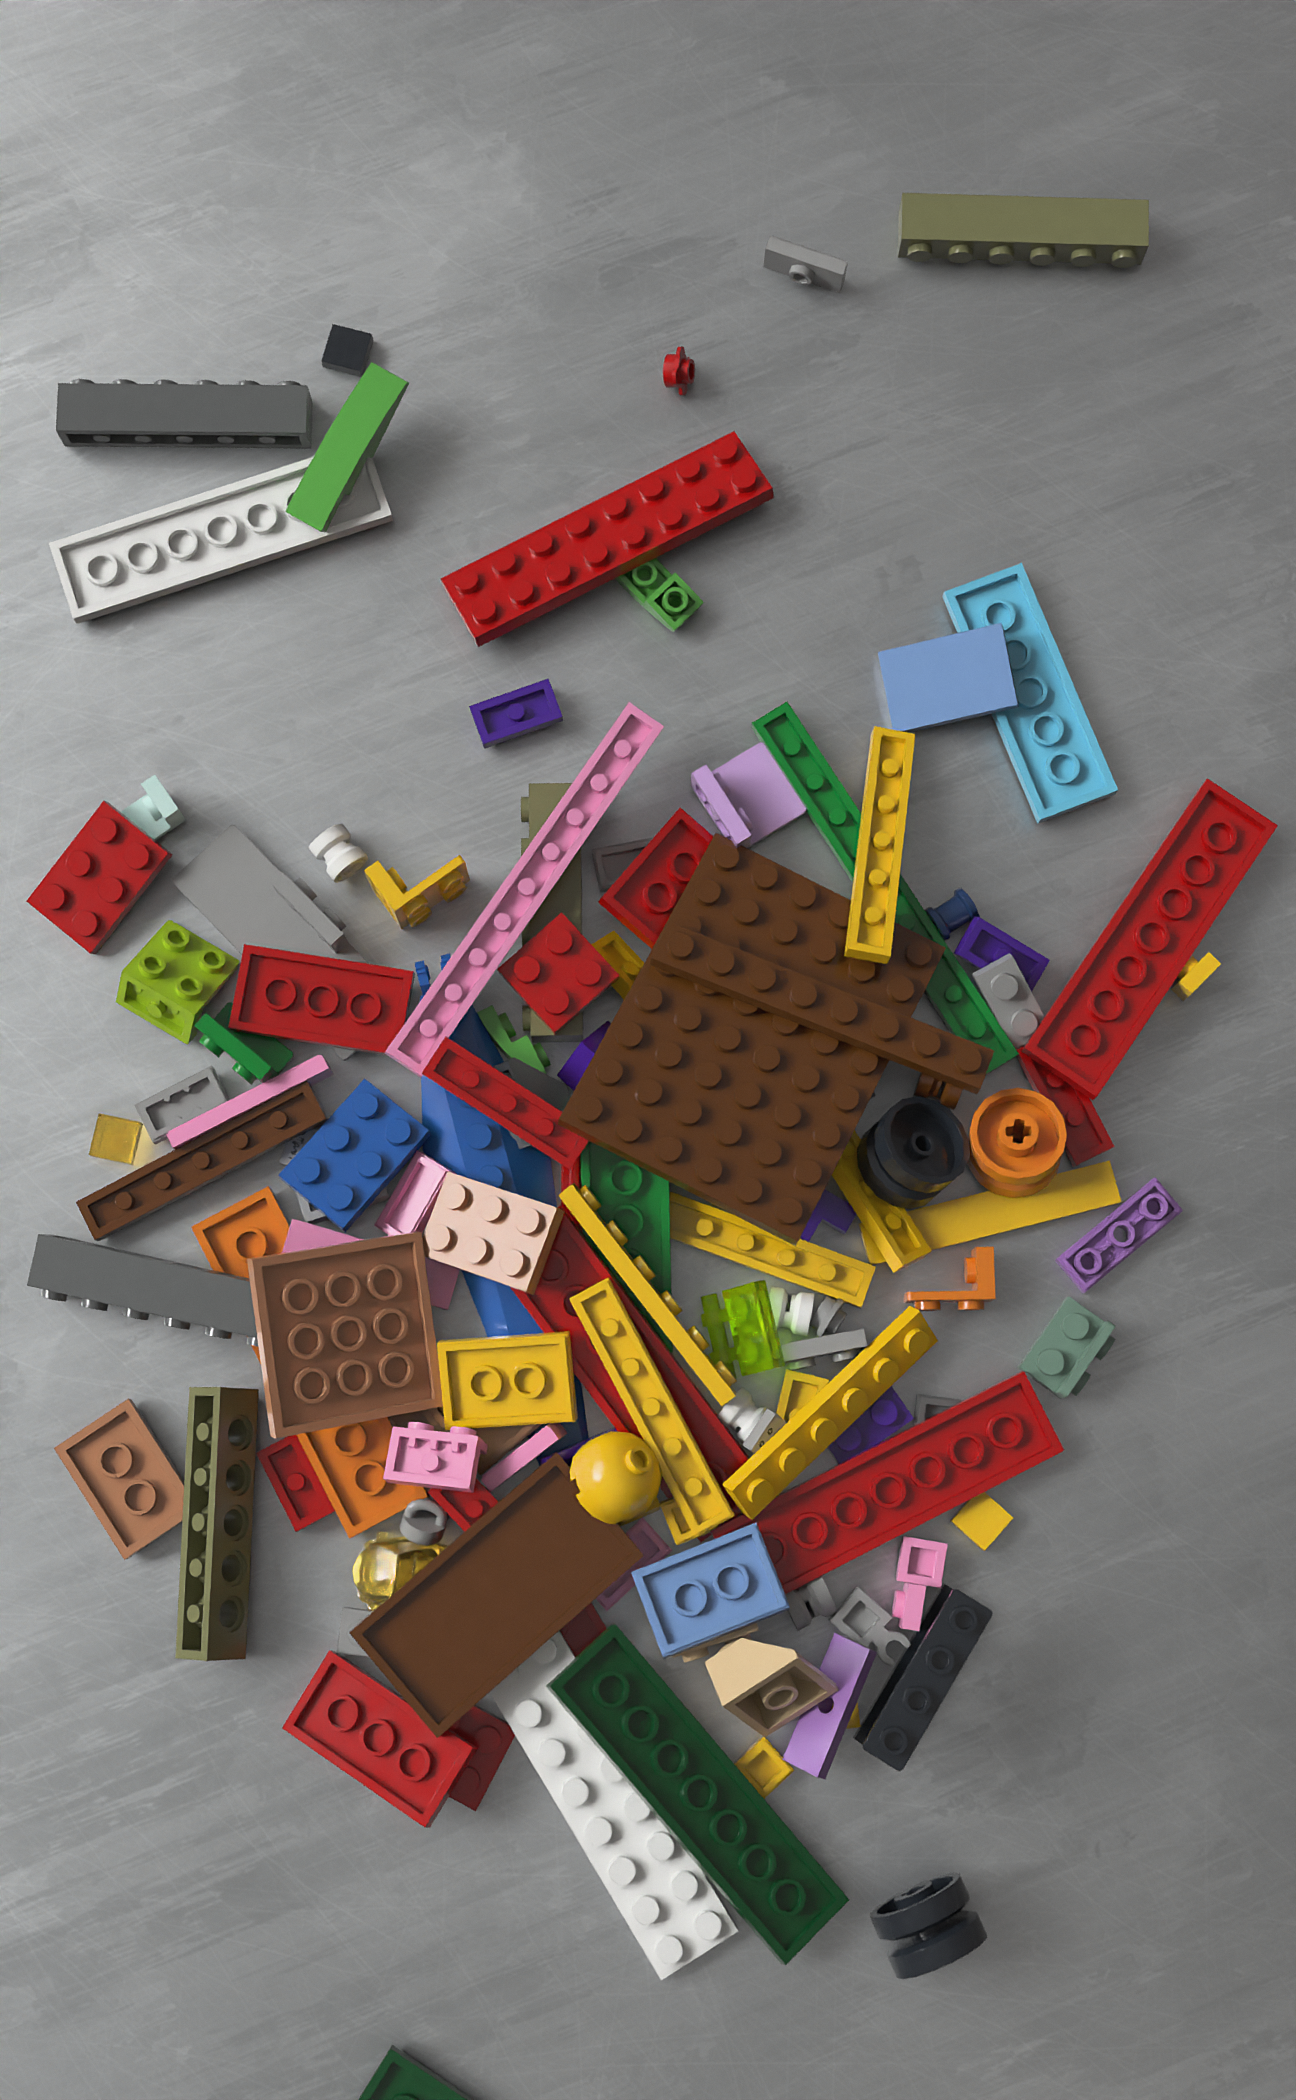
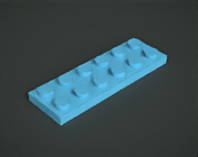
M1022 563L945 591L943 600L957 633L998 623L1003 625L1019 707L992 713V716L1037 824L1115 795L1118 791L1116 783Z

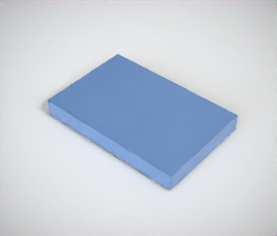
M1002 623L878 652L893 730L909 733L1019 707Z
M757 1523L631 1572L664 1659L790 1610L789 1603Z

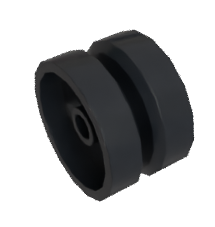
M919 1096L901 1099L891 1107L878 1122L863 1134L857 1148L858 1168L867 1186L877 1197L890 1205L906 1209L925 1206L965 1171L970 1158L969 1139L959 1119L950 1109L937 1101Z
M960 1873L945 1874L919 1883L889 1898L870 1913V1919L879 1939L895 1941L888 1950L887 1957L897 1978H914L940 1969L966 1956L987 1939V1933L978 1913L962 1910L970 1897Z

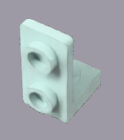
M156 775L141 783L147 794L121 811V813L155 840L186 821V818Z

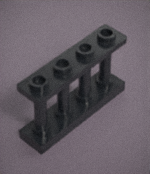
M944 1583L941 1585L921 1620L920 1631L913 1633L909 1640L911 1645L908 1648L905 1647L860 1724L861 1727L857 1729L853 1736L856 1741L862 1744L866 1752L897 1771L904 1769L993 1615L992 1610L958 1589H952Z

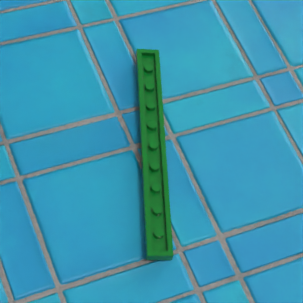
M787 701L752 722L751 728L775 760L805 806L807 814L853 883L861 813ZM900 873L895 923L946 948L924 993L951 1034L994 1050L986 1073L988 1075L1015 1058L1019 1053Z

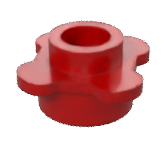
M678 346L676 354H667L664 359L663 381L667 388H678L679 395L685 396L687 384H692L695 378V363L693 359L686 356L684 347Z

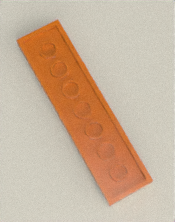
M267 1186L191 1226L212 1270L249 1278L247 1259L282 1253L290 1224L272 1189ZM251 1345L261 1364L259 1347ZM389 1417L297 1434L349 1539L405 1510L411 1501L429 1497L425 1487L388 1483L383 1479L393 1429Z

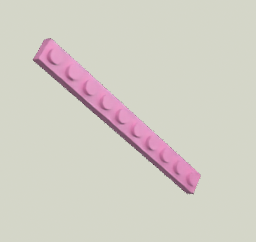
M629 702L387 1048L385 1054L420 1078L423 1076L421 1074L445 1036L449 1038L660 734L664 728L662 724Z

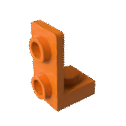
M994 1246L975 1247L971 1250V1257H965V1283H972V1291L906 1292L904 1294V1303H914V1308L919 1311L941 1310V1303H958V1310L963 1311L984 1310V1302H991L996 1299Z

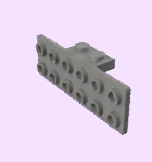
M230 825L172 879L173 884L241 955L244 944L369 964L341 932L346 927L344 922L330 908L322 912L312 902L317 897L315 892L300 877L293 882L285 873L282 874L235 825ZM331 1047L344 1061H347L357 1052L355 1050Z

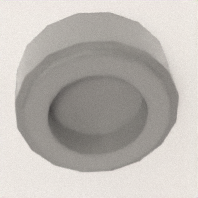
M428 1499L411 1501L403 1514L400 1531L405 1538L413 1543L425 1546L434 1545L443 1538L448 1514L435 1501Z

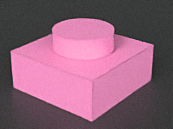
M902 1536L895 1580L941 1588L948 1544Z
M904 1582L903 1591H895L892 1617L899 1618L898 1626L900 1628L920 1631L926 1586Z

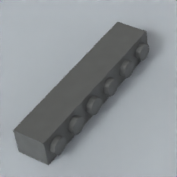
M75 379L71 383H58L56 432L64 446L311 449L313 402L308 386L301 385L295 381H281L277 385H260L255 381L243 380L237 382L236 385H220L211 380H199L195 384H177L174 381L163 379L157 380L153 384H137L131 380L118 379L109 384L95 383L88 379Z
M38 1234L27 1286L42 1289L40 1297L57 1301H66L68 1295L82 1298L81 1306L107 1311L108 1304L123 1307V1316L140 1320H148L149 1314L165 1317L163 1325L189 1330L191 1323L206 1326V1335L218 1338L231 1339L232 1333L248 1336L247 1344L259 1347L249 1278L63 1236Z

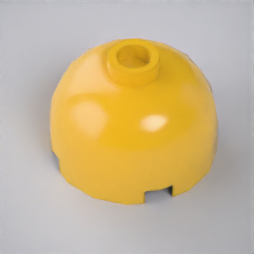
M610 1431L589 1440L573 1456L570 1468L571 1481L576 1478L577 1486L580 1490L576 1495L580 1504L593 1517L607 1524H617L620 1521L629 1522L644 1513L658 1496L662 1477L658 1460L652 1449L642 1438L627 1432Z

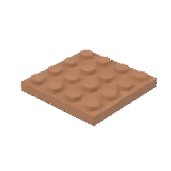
M421 1232L402 1233L247 1259L269 1429L272 1438L292 1436L443 1406L438 1354Z

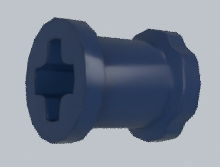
M962 888L956 889L954 896L934 909L932 907L924 909L945 942L950 939L951 932L967 922H972L974 916L980 917L974 902Z

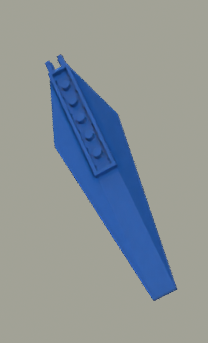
M450 953L441 955L440 965L442 970L451 958ZM424 960L415 962L423 994L420 996V1001L431 987L429 969L425 965ZM471 1005L449 1038L491 1066L504 1062L475 1008ZM424 1075L421 1077L422 1125L431 1133V1136L422 1145L423 1153L449 1168L457 1175L557 1207L551 1157L532 1145L519 1149L517 1141L511 1136L508 1129ZM461 1270L487 1337L544 1333L509 1286ZM575 1374L574 1383L578 1419L575 1422L560 1423L567 1434L536 1457L539 1466L541 1465L539 1459L589 1438L582 1384ZM550 1423L540 1425L529 1436H527L528 1439L533 1437L535 1434H537L540 1430H542Z

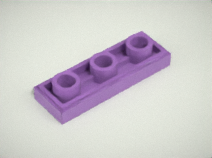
M1154 1177L1056 1258L1055 1261L1083 1294L1179 1215L1183 1209ZM1116 1227L1122 1228L1125 1231L1126 1239L1124 1242H1119L1114 1238L1113 1232Z
M834 1633L819 1670L836 1683L838 1691L800 1715L783 1760L817 1778L826 1779L876 1657V1651Z

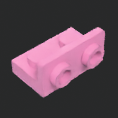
M409 1422L408 1428L393 1426L383 1477L386 1482L473 1493L480 1454H486L488 1445L479 1436H476L477 1431L465 1427H451L450 1433L434 1431V1426L421 1422Z

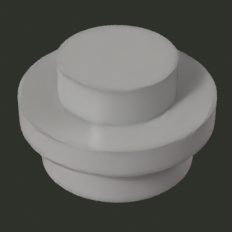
M829 1296L823 1300L810 1321V1326L817 1330L815 1335L822 1337L826 1332L831 1335L837 1332L847 1316V1313L841 1310L845 1301L840 1298L835 1301Z

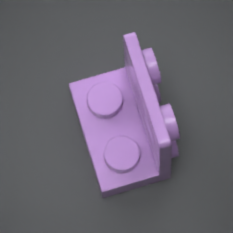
M762 742L712 772L707 765H704L691 773L692 789L722 836L732 840L736 848L741 845L749 848L805 814V806Z

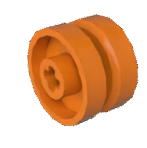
M1023 1088L1006 1089L996 1092L984 1099L973 1115L968 1137L970 1147L969 1169L979 1184L994 1194L1018 1198L1037 1193L1047 1187L1058 1172L1067 1138L1064 1117L1055 1104L1039 1092Z

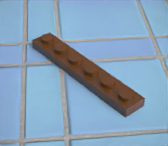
M306 1080L78 1200L76 1204L94 1240L101 1241L325 1123L328 1117L310 1082Z

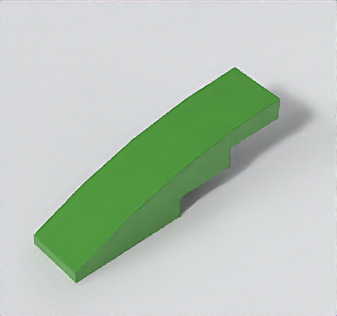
M373 362L370 363L325 435L285 512L320 532L327 531L343 496L350 495L367 458H373L409 382Z

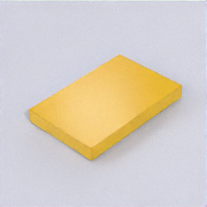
M570 1331L451 1339L437 1342L445 1430H450L451 1427L485 1428L575 1422L578 1419Z

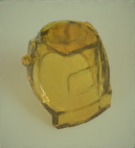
M378 1531L376 1539L364 1543L363 1551L356 1558L352 1568L353 1580L358 1589V1598L368 1604V1611H373L448 1545L441 1543L428 1546L418 1545L409 1541L405 1536L388 1537L387 1532Z

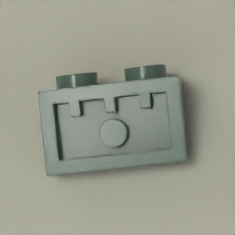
M1068 1296L1017 1368L1024 1371L1026 1375L1060 1399L1066 1398L1070 1393L1077 1396L1091 1376L1085 1370L1094 1357L1099 1360L1103 1359L1115 1342V1338L1110 1334L1116 1325L1110 1321L1104 1322Z

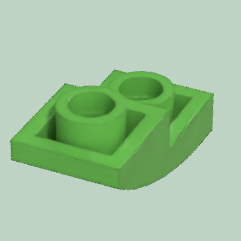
M656 558L615 578L640 605L672 632L677 630L704 603L676 573L672 575Z
M493 1005L477 1012L492 1041L507 1059L517 1058L547 1074L544 1068L550 1066L551 1063L540 1042L532 1045L527 1035L511 1042L510 1038L517 1034L507 1014L504 1012L497 1015Z

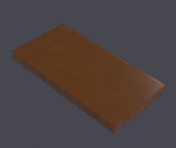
M557 1452L349 1631L350 1635L437 1738L644 1556L618 1524H607L593 1517L580 1504L576 1497L580 1492L576 1478L571 1481L570 1467Z

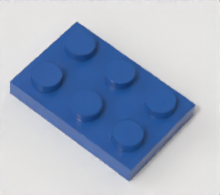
M364 1078L278 1176L285 1184L346 1233L381 1191L413 1157L416 1151L428 1140L431 1133Z

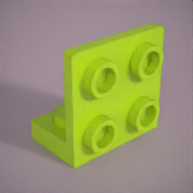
M168 920L122 970L116 1003L188 1045L197 1035L198 1029L194 1025L200 1020L203 1008L238 969L239 960L172 920Z

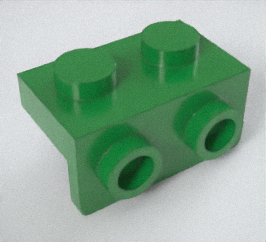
M228 1002L214 1019L205 1013L194 1025L203 1034L199 1042L218 1058L225 1052L235 1060L236 1063L232 1069L251 1085L256 1079L264 1083L278 1076L294 1057L292 1051L274 1037L231 1031L228 1027L232 1002Z

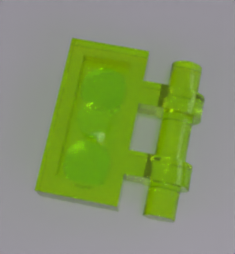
M765 1280L754 1281L723 1290L722 1294L726 1307L724 1309L720 1308L717 1293L700 1297L704 1314L700 1315L703 1328H708L713 1352L709 1353V1356L714 1364L722 1360L736 1379L733 1361L738 1360L742 1377L786 1366ZM727 1322L730 1324L735 1347L731 1348L724 1325Z

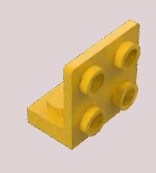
M461 855L455 857L409 891L406 890V884L393 867L386 871L380 862L376 861L364 870L372 890L401 929L409 924L411 927H416L432 915L431 908L442 900L449 903L458 898L466 891L467 887L465 884L470 881L466 862Z

